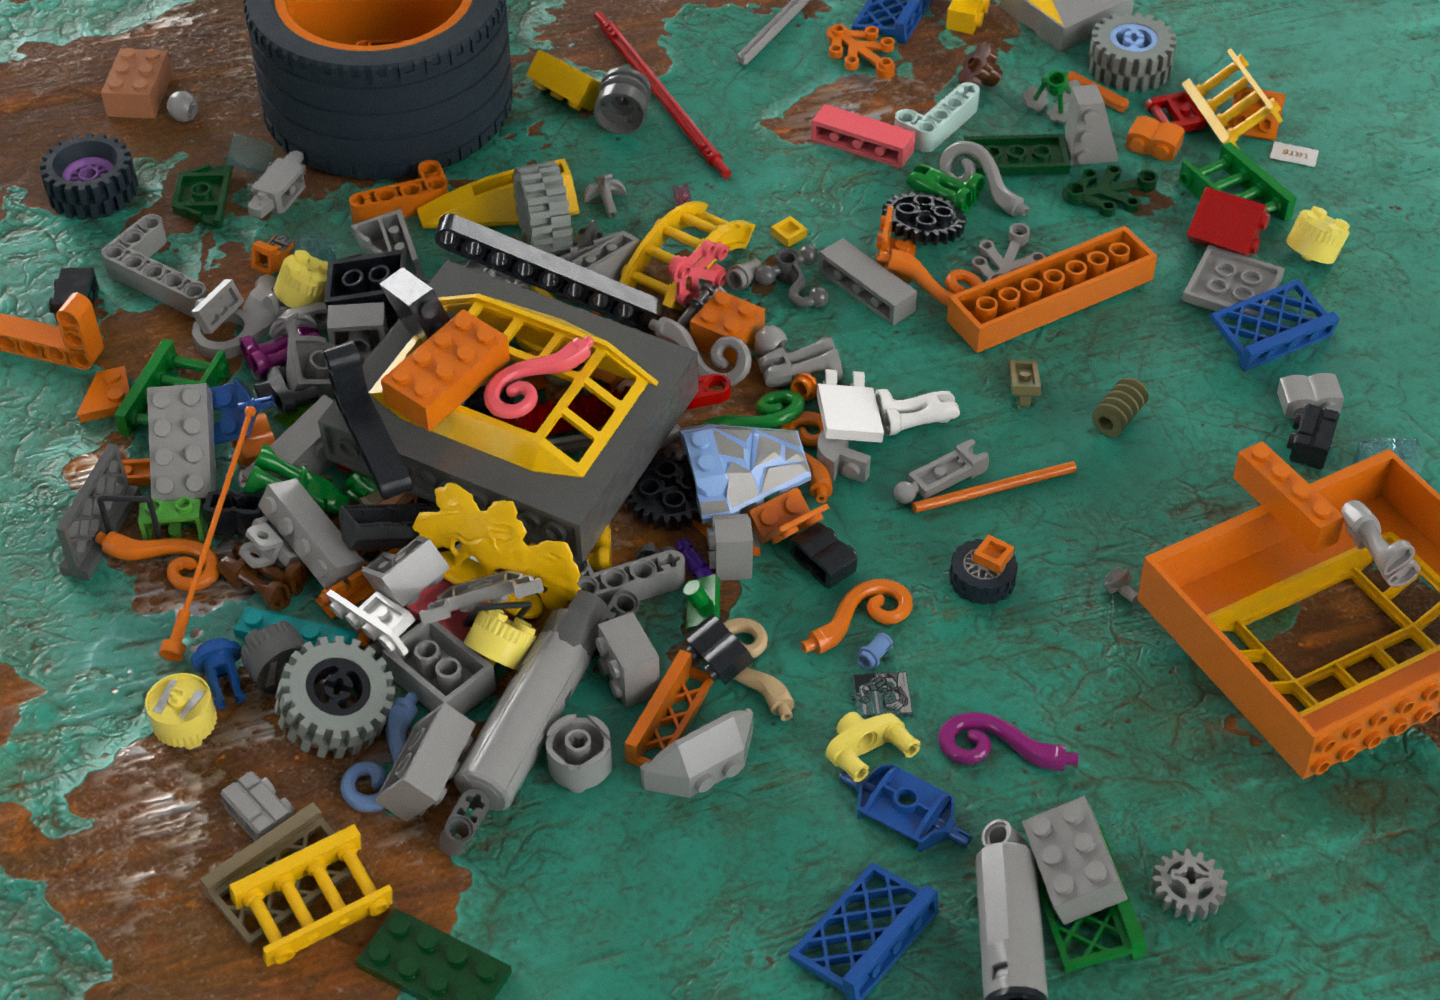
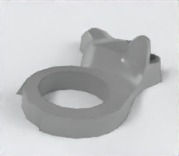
M268 274L259 277L255 282V289L248 295L242 310L236 309L224 321L240 324L244 328L237 337L224 342L208 340L204 337V333L197 321H195L192 337L197 352L202 356L214 359L218 351L223 350L225 351L226 359L234 358L243 354L239 338L250 335L258 342L268 333L273 322L278 320V317L286 310L292 309L276 297L274 286L277 279Z

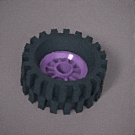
M86 133L84 138H79V135L72 136V141L68 142L66 139L59 141V147L54 145L50 147V154L44 153L42 156L43 162L39 164L40 174L52 209L55 208L56 212L60 215L65 212L66 217L71 219L75 215H78L79 220H86L87 216H92L93 220L100 219L99 214L105 213L106 216L114 214L113 209L116 208L119 211L124 209V202L131 203L133 195L137 194L138 180L130 150L123 141L118 142L117 137L111 136L107 139L106 134L99 133L98 137H94L93 133Z

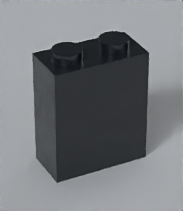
M402 267L380 283L381 288L405 328L423 342L450 321L433 288Z

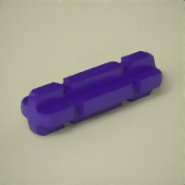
M684 537L682 540L676 541L675 549L683 554L685 565L691 574L696 577L695 579L713 575L710 568L706 567V562L696 548H692L694 545L690 539Z

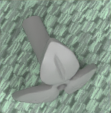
M612 174L596 177L594 180L598 183L589 184L583 194V202L586 203L601 193L608 218L617 216L612 194L626 195L625 186L619 180H611L613 178Z
M298 312L288 313L287 315L279 316L278 320L273 322L269 334L271 339H274L287 330L288 337L299 336V325L317 328V323L312 317L305 314L298 315Z

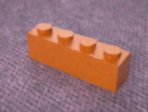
M1261 441L1238 452L1233 478L1312 554L1338 543L1345 516L1268 445Z

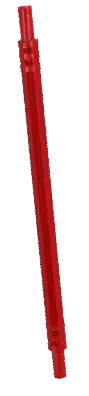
M597 11L594 14V18L602 27V32L618 49L630 66L647 78L651 85V92L696 146L708 164L714 166L724 179L729 178L732 172L722 161L721 154L698 129L624 38L616 25L609 21L601 11Z

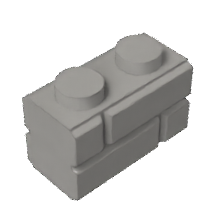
M252 771L239 778L237 783L233 782L224 788L220 793L224 809L254 841L295 814L293 806L285 797L279 799L275 795L276 790L269 779L266 777L260 779Z

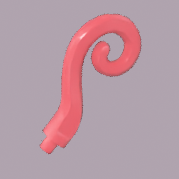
M588 335L583 339L574 338L554 354L517 362L500 370L490 379L485 388L484 401L487 409L491 414L504 419L519 418L533 410L538 401L537 390L529 382L513 381L534 375L563 373L576 368L591 355L589 348L594 345V340ZM507 386V396L511 398L521 394L525 398L518 403L508 404L501 401L500 394Z

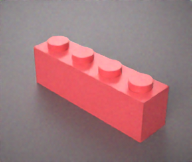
M824 104L812 119L811 140L902 169L914 152L915 132Z

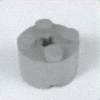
M571 714L558 719L550 726L545 743L547 768L550 776L556 783L568 788L572 793H581L585 789L598 785L611 773L612 752L610 732L600 719L587 715V718L577 717V714Z

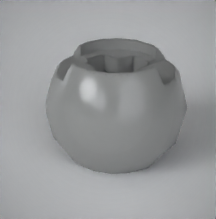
M178 91L169 97L167 110L174 120L187 122L195 117L198 103L196 98L189 92Z
M764 326L754 337V350L760 357L778 348L783 347L784 350L787 348L785 346L787 336L777 326Z

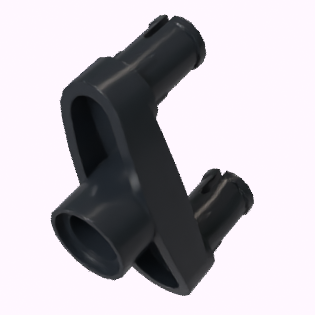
M278 365L267 368L268 380L254 384L257 398L272 395L275 400V406L282 414L295 412L297 408L314 404L320 399L317 385L293 392L291 389L288 390L286 386V366L281 367Z

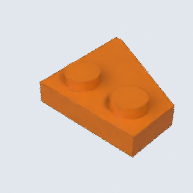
M125 366L96 372L77 412L80 423L114 416L130 391Z

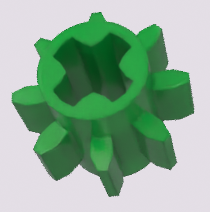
M351 470L343 481L348 486L344 491L355 502L360 497L378 490L372 477L355 470Z

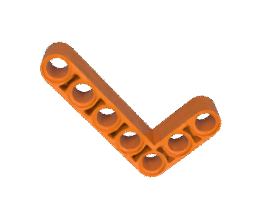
M72 293L56 313L58 326L0 313V351L76 369L88 370L103 351L104 344L93 305L86 296L80 293Z

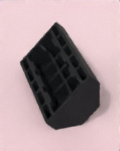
M436 503L340 505L339 520L342 539L350 550L404 548L419 536V533L412 528L419 512H439L440 508Z

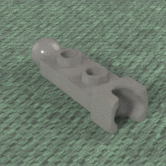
M967 440L957 445L956 450L908 473V481L899 482L893 490L894 497L898 502L907 504L915 499L917 492L924 499H927L968 477L973 479L986 472L989 465V455L986 452L974 455L973 446L975 445V440Z

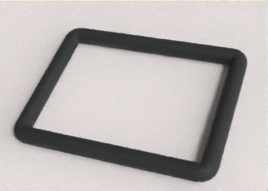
M101 495L97 498L106 534L111 532L112 529L104 501L147 502L156 539L162 538L152 498L148 496Z
M522 601L477 605L463 621V626L471 627L475 621L473 619L479 611L522 608L514 617L508 618L514 621L515 617L522 618L532 607V602Z

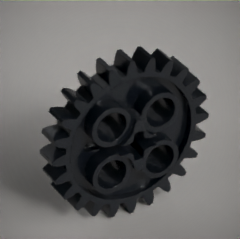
M910 191V195L900 193V197L893 195L892 199L886 200V204H883L882 215L886 216L888 206L893 207L891 232H895L894 237L903 236V241L911 239L913 244H917L919 241L924 246H927L928 242H931L934 246H937L938 242L947 245L948 240L955 242V238H960L961 233H964L966 223L964 210H958L955 205H952V200L944 201V196L935 198L933 193L927 196L922 191L919 195Z
M673 452L670 458H666L664 453L660 454V459L656 460L654 457L625 499L624 504H627V511L633 512L635 520L642 518V525L644 526L653 522V529L655 530L660 524L664 525L665 531H668L671 525H675L676 529L680 531L681 524L685 523L691 528L692 520L701 523L702 520L696 501V485L687 455L677 458L676 453Z

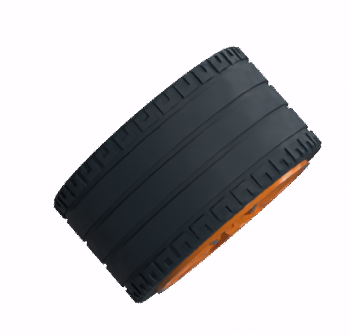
M243 0L261 107L267 129L271 132V136L276 140V143L283 147L284 151L287 153L293 150L302 152L304 159L301 162L331 174L360 179H397L419 175L418 165L422 161L435 160L440 163L442 168H445L475 153L500 131V127L505 124V120L509 116L513 102V84L506 0Z

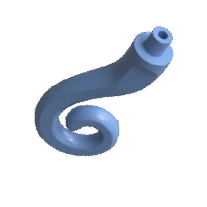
M408 692L405 698L398 697L395 700L386 720L385 733L393 765L407 740V730L418 713L415 705L419 697L413 692ZM361 761L350 766L342 777L340 787L341 795L345 802L359 812L371 813L385 809V807L375 801L378 793L371 795L362 794L357 791L355 786L356 781L360 777L370 776L372 788L379 790L386 780L384 769L373 761Z

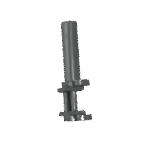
M704 283L701 287L703 292L699 298L694 297L690 301L688 308L677 321L686 328L691 319L701 310L707 295L712 296L715 293L712 285Z

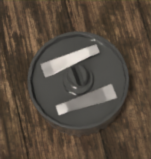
M285 620L266 626L263 629H253L244 638L246 643L241 651V662L258 689L266 695H276L285 664L289 662L290 656L295 650L300 653L302 645L305 644L296 628Z

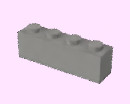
M844 238L820 251L819 272L892 326L916 311L918 291Z
M296 478L267 485L258 507L324 589H328L341 580L347 584V577L359 571L364 562L355 550H350L342 539V533Z

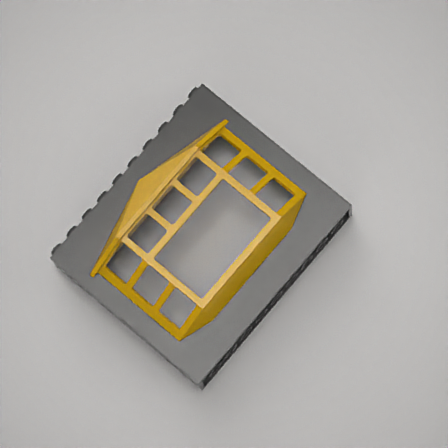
M447 260L427 284L433 288L447 314L450 312L457 315L464 309L507 335L508 343L513 337H517L544 347L539 356H534L509 346L511 360L521 362L551 355L554 352H558L574 338L583 339L586 335L594 340V345L589 348L591 355L583 362L586 364L580 372L570 370L551 374L572 382V384L536 433L526 431L462 405H459L428 432L386 405L380 379L424 343L408 331L399 319L362 366L368 393L410 476L413 490L408 492L436 503L434 490L438 487H444L447 483H456L473 495V499L480 511L487 510L493 501H514L517 509L516 518L522 521L527 531L523 539L535 544L546 540L566 542L573 554V559L583 563L603 534L606 526L611 522L697 394L698 352ZM596 367L634 381L621 401L590 378ZM582 387L614 410L601 431H597L568 408ZM334 400L318 420L326 459L371 477ZM560 418H563L592 440L591 445L578 463L545 439Z

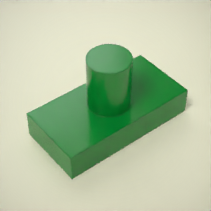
M716 574L688 581L683 587V592L687 597L686 629L688 632L712 613L720 620L721 581Z

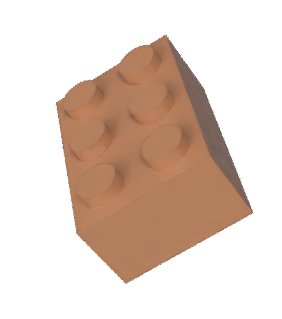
M133 48L119 49L101 91L107 117L156 118L173 75L168 51Z

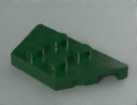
M233 157L224 158L225 164L211 168L210 163L196 169H189L178 173L171 205L173 214L218 229L222 228L234 169Z

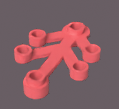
M706 239L689 257L677 255L671 260L667 272L671 279L676 282L677 294L675 301L686 306L694 297L699 298L702 294L699 292V279H704L714 287H722L726 283L727 272L724 267L717 263H713L709 269L705 267L715 258L722 261L728 254V246L721 242L715 244ZM688 277H689V290L686 289V279H687Z

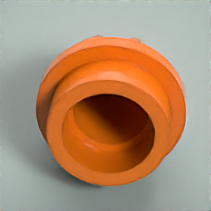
M801 373L793 379L790 389L801 394L805 401H809L817 395V378L811 374Z

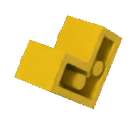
M952 0L947 11L946 29L973 35L977 26H981L984 13L987 14L989 10L990 0Z

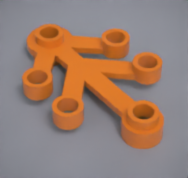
M835 24L827 29L826 36L832 44L829 46L830 58H842L843 46L841 45L845 44L849 47L848 56L845 57L844 61L845 69L850 71L858 69L859 58L857 54H859L876 66L875 74L877 77L890 79L894 76L895 64L893 60L888 57L880 58L870 51L892 52L895 45L893 38L884 37L880 42H873L879 36V29L875 26H868L865 28V31L849 30L842 24ZM855 39H866L867 41H857Z

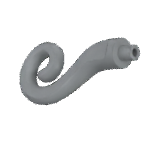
M960 141L948 146L943 151L939 162V170L958 180L967 181L973 173H976L973 161L968 158L961 160L964 173L960 177L953 174L952 164L959 155H971L982 165L991 196L995 203L1013 217L1018 214L1022 216L1028 214L1029 207L1024 205V199L1005 187L993 157L983 146L971 141Z
M661 317L659 320L652 319L649 323V329L655 331L656 337L698 352V377L711 374L725 375L730 380V386L741 382L750 371L752 360L750 350L737 337H721L711 348L712 363L720 369L727 368L729 364L723 357L724 350L732 348L736 351L737 362L735 367L730 372L720 373L707 366L692 336L680 323L667 317Z

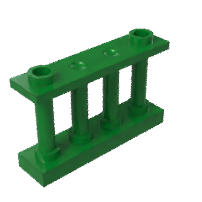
M1231 142L1222 145L1218 161L1201 168H1195L1187 160L1182 161L1178 181L1199 200L1205 187L1222 191L1236 184H1241L1247 190L1235 196L1248 200L1256 197L1266 205L1268 214L1274 212L1283 221L1292 218L1297 197ZM1222 169L1230 175L1215 183L1206 177Z
M163 339L114 414L119 434L130 437L135 428L140 424L148 426V414H145L148 409V387L206 383L209 388L220 386L223 380L227 379L230 372V365L227 363L225 351L219 350L212 362H206L179 356L176 353L174 341ZM176 367L205 373L200 381L170 375L171 371Z

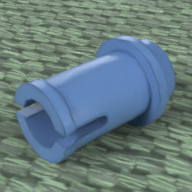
M878 633L867 647H861L858 650L856 658L858 664L866 670L876 668L884 654L893 647L892 639L885 633Z

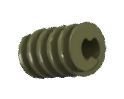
M1125 377L1120 379L1093 410L1092 420L1095 427L1107 437H1118L1148 401L1149 393L1145 385L1134 378Z

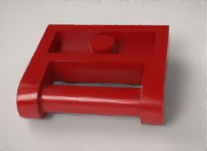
M1187 92L1152 97L1145 103L1147 111L1153 114L1160 123L1169 122L1183 127L1185 132L1205 129L1207 120ZM1161 108H1166L1175 122H1170Z

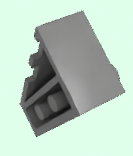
M401 209L351 225L358 246L366 255L407 249L416 268V277L425 278Z

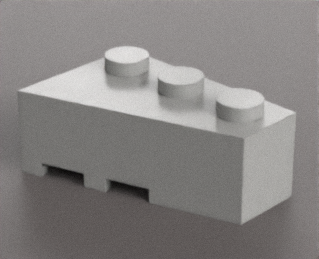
M1097 84L1071 87L1064 135L1071 166L1119 161L1105 104Z
M621 231L593 240L592 246L580 250L577 246L569 248L570 253L558 257L619 282L623 266L629 263L641 240L625 231Z

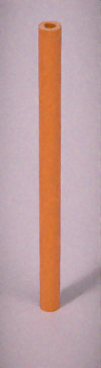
M1074 461L912 502V509L915 514L1074 473L1077 471V467Z

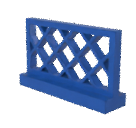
M868 0L852 24V30L865 31L866 27L875 26L879 29V35L896 36L897 43L906 44L933 0H907L904 2H900L901 0ZM893 3L895 4V5L890 6V7H887V8L885 7V6L890 5V4H893ZM880 9L879 11L871 13V11ZM902 11L901 13L892 15V13ZM884 16L887 17V18H884V19H881V20H877L878 18H881V17H884ZM892 23L894 24L893 27H887V26H886V25H889V24H892Z
M1299 279L1211 313L1209 317L1210 321L1240 357L1238 365L1244 372L1332 336L1340 320L1334 311L1327 314ZM1296 290L1302 298L1298 300L1287 297V292ZM1273 300L1280 302V309L1266 306L1265 301ZM1285 304L1298 307L1299 313L1295 314L1284 311ZM1248 308L1259 311L1258 318L1243 314V310ZM1303 310L1314 312L1317 318L1313 319L1302 316ZM1263 313L1277 316V323L1263 320ZM1227 317L1237 320L1236 327L1225 324L1222 318ZM1284 318L1297 323L1295 327L1291 328L1281 325V320ZM1241 321L1256 325L1255 332L1241 329ZM1263 327L1273 330L1275 333L1273 336L1259 334V329ZM1241 336L1252 339L1253 342L1251 345L1243 347L1237 338Z
M872 862L789 952V959L843 991L846 1000H863L939 913L937 891L927 885L920 889ZM875 876L886 882V887L867 890L866 884ZM908 894L913 897L908 904L894 906L892 897L894 895ZM889 898V907L870 909L869 899ZM865 900L866 910L846 913L845 908L850 902ZM892 916L893 921L888 927L873 929V918ZM868 919L869 930L849 933L848 922ZM844 923L845 933L825 936L824 931L829 925ZM866 939L872 940V945L868 950L852 952L851 942ZM847 943L849 953L828 956L827 945ZM823 946L824 957L809 959L803 955L808 948ZM849 962L851 964V969L843 978L830 971V965Z

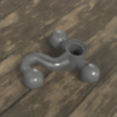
M804 245L800 248L799 252L789 247L781 248L776 253L774 266L762 265L755 272L756 281L763 286L771 285L775 278L783 283L792 282L793 284L788 290V299L797 307L808 308L814 306L819 308L825 306L829 300L827 290L822 287H814L810 290L807 297L798 295L806 284L799 265H813L819 257L817 249L812 245Z

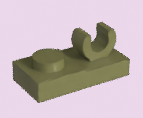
M1009 360V378L1012 395H1018L1019 406L1030 407L1031 396L1041 395L1037 361Z

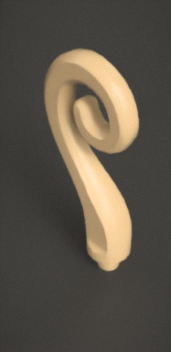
M733 618L723 623L734 635L747 633L755 638V641L750 645L743 643L752 658L758 657L767 648V633L764 627L757 621L750 618ZM749 667L733 678L735 681L762 694L771 713L775 716H780L782 721H788L793 717L791 710L794 708L795 703L786 686L777 678Z

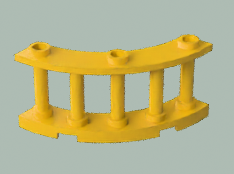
M702 201L686 202L677 206L655 222L653 228L634 252L629 263L623 266L619 282L635 288L637 283L664 295L663 305L683 311L684 306L675 301L677 294L675 281L667 285L642 273L652 257L670 264L671 260L676 256L660 249V247L669 238H672L695 250L706 239L715 244L718 242L725 244L729 247V251L739 248L746 249L756 225L744 220L728 222L706 212L709 204ZM695 227L710 235L700 240L681 230ZM715 258V259H714L709 265H707L705 268H708V269H709V267H710L716 260H718V259ZM689 277L686 279L687 290H689Z

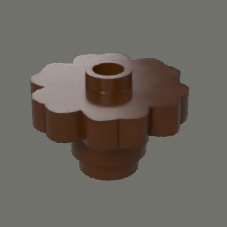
M987 42L979 44L975 51L971 52L963 62V69L958 75V82L960 84L971 82L978 86L982 83L984 86L994 87L1000 81L1003 74L1000 66L995 63L998 58V49Z

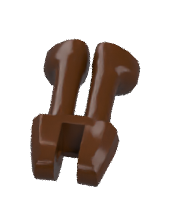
M238 543L232 549V554L236 560L224 556L216 564L221 575L234 588L241 589L244 585L249 586L263 597L264 603L269 608L278 611L285 609L290 604L291 594L294 596L300 595L309 576V569L300 561H292L287 565L286 569L275 564L261 568H252L238 553L243 543ZM250 553L251 556L259 558L257 554ZM261 573L273 581L269 583L257 576V574Z

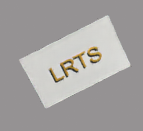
M1274 141L1270 158L1315 167L1319 150Z

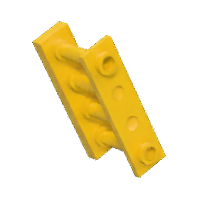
M1230 48L1227 52L1234 62L1202 85L1199 83L1195 86L1189 78L1182 83V86L1223 144L1231 142L1238 148L1235 143L1239 140L1238 137L1270 114L1275 117L1278 123H1281L1283 119L1278 113L1282 109L1274 97L1269 100L1247 71L1246 67L1249 64L1241 53L1236 56ZM1240 69L1244 76L1217 96L1212 99H1204L1207 96V92ZM1251 84L1255 91L1223 114L1218 113L1215 115L1214 112L1218 110V106ZM1259 99H1262L1265 104L1263 108L1233 129L1231 127L1227 130L1224 128L1228 125V121Z
M355 824L229 885L231 900L236 909L238 910L245 906L250 907L270 943L263 947L264 961L267 967L274 963L283 964L295 956L296 952L369 915L378 916L385 912L392 904L391 886L387 885L377 890L356 854L361 849V834ZM338 860L345 861L364 895L363 898L347 906L326 871L328 865ZM308 875L315 878L333 913L317 921H314L294 885L297 880ZM275 891L284 894L302 927L285 937H282L263 902L265 896Z

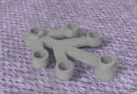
M1015 223L1009 228L1008 239L1010 244L1004 258L995 249V244L992 241L983 240L979 243L978 253L981 256L972 259L971 270L974 273L982 274L986 281H989L1046 258V256L1041 252H1033L1030 256L1015 260L1020 247L1029 241L1030 228L1027 225ZM984 257H989L999 271L994 273L987 265L988 261Z

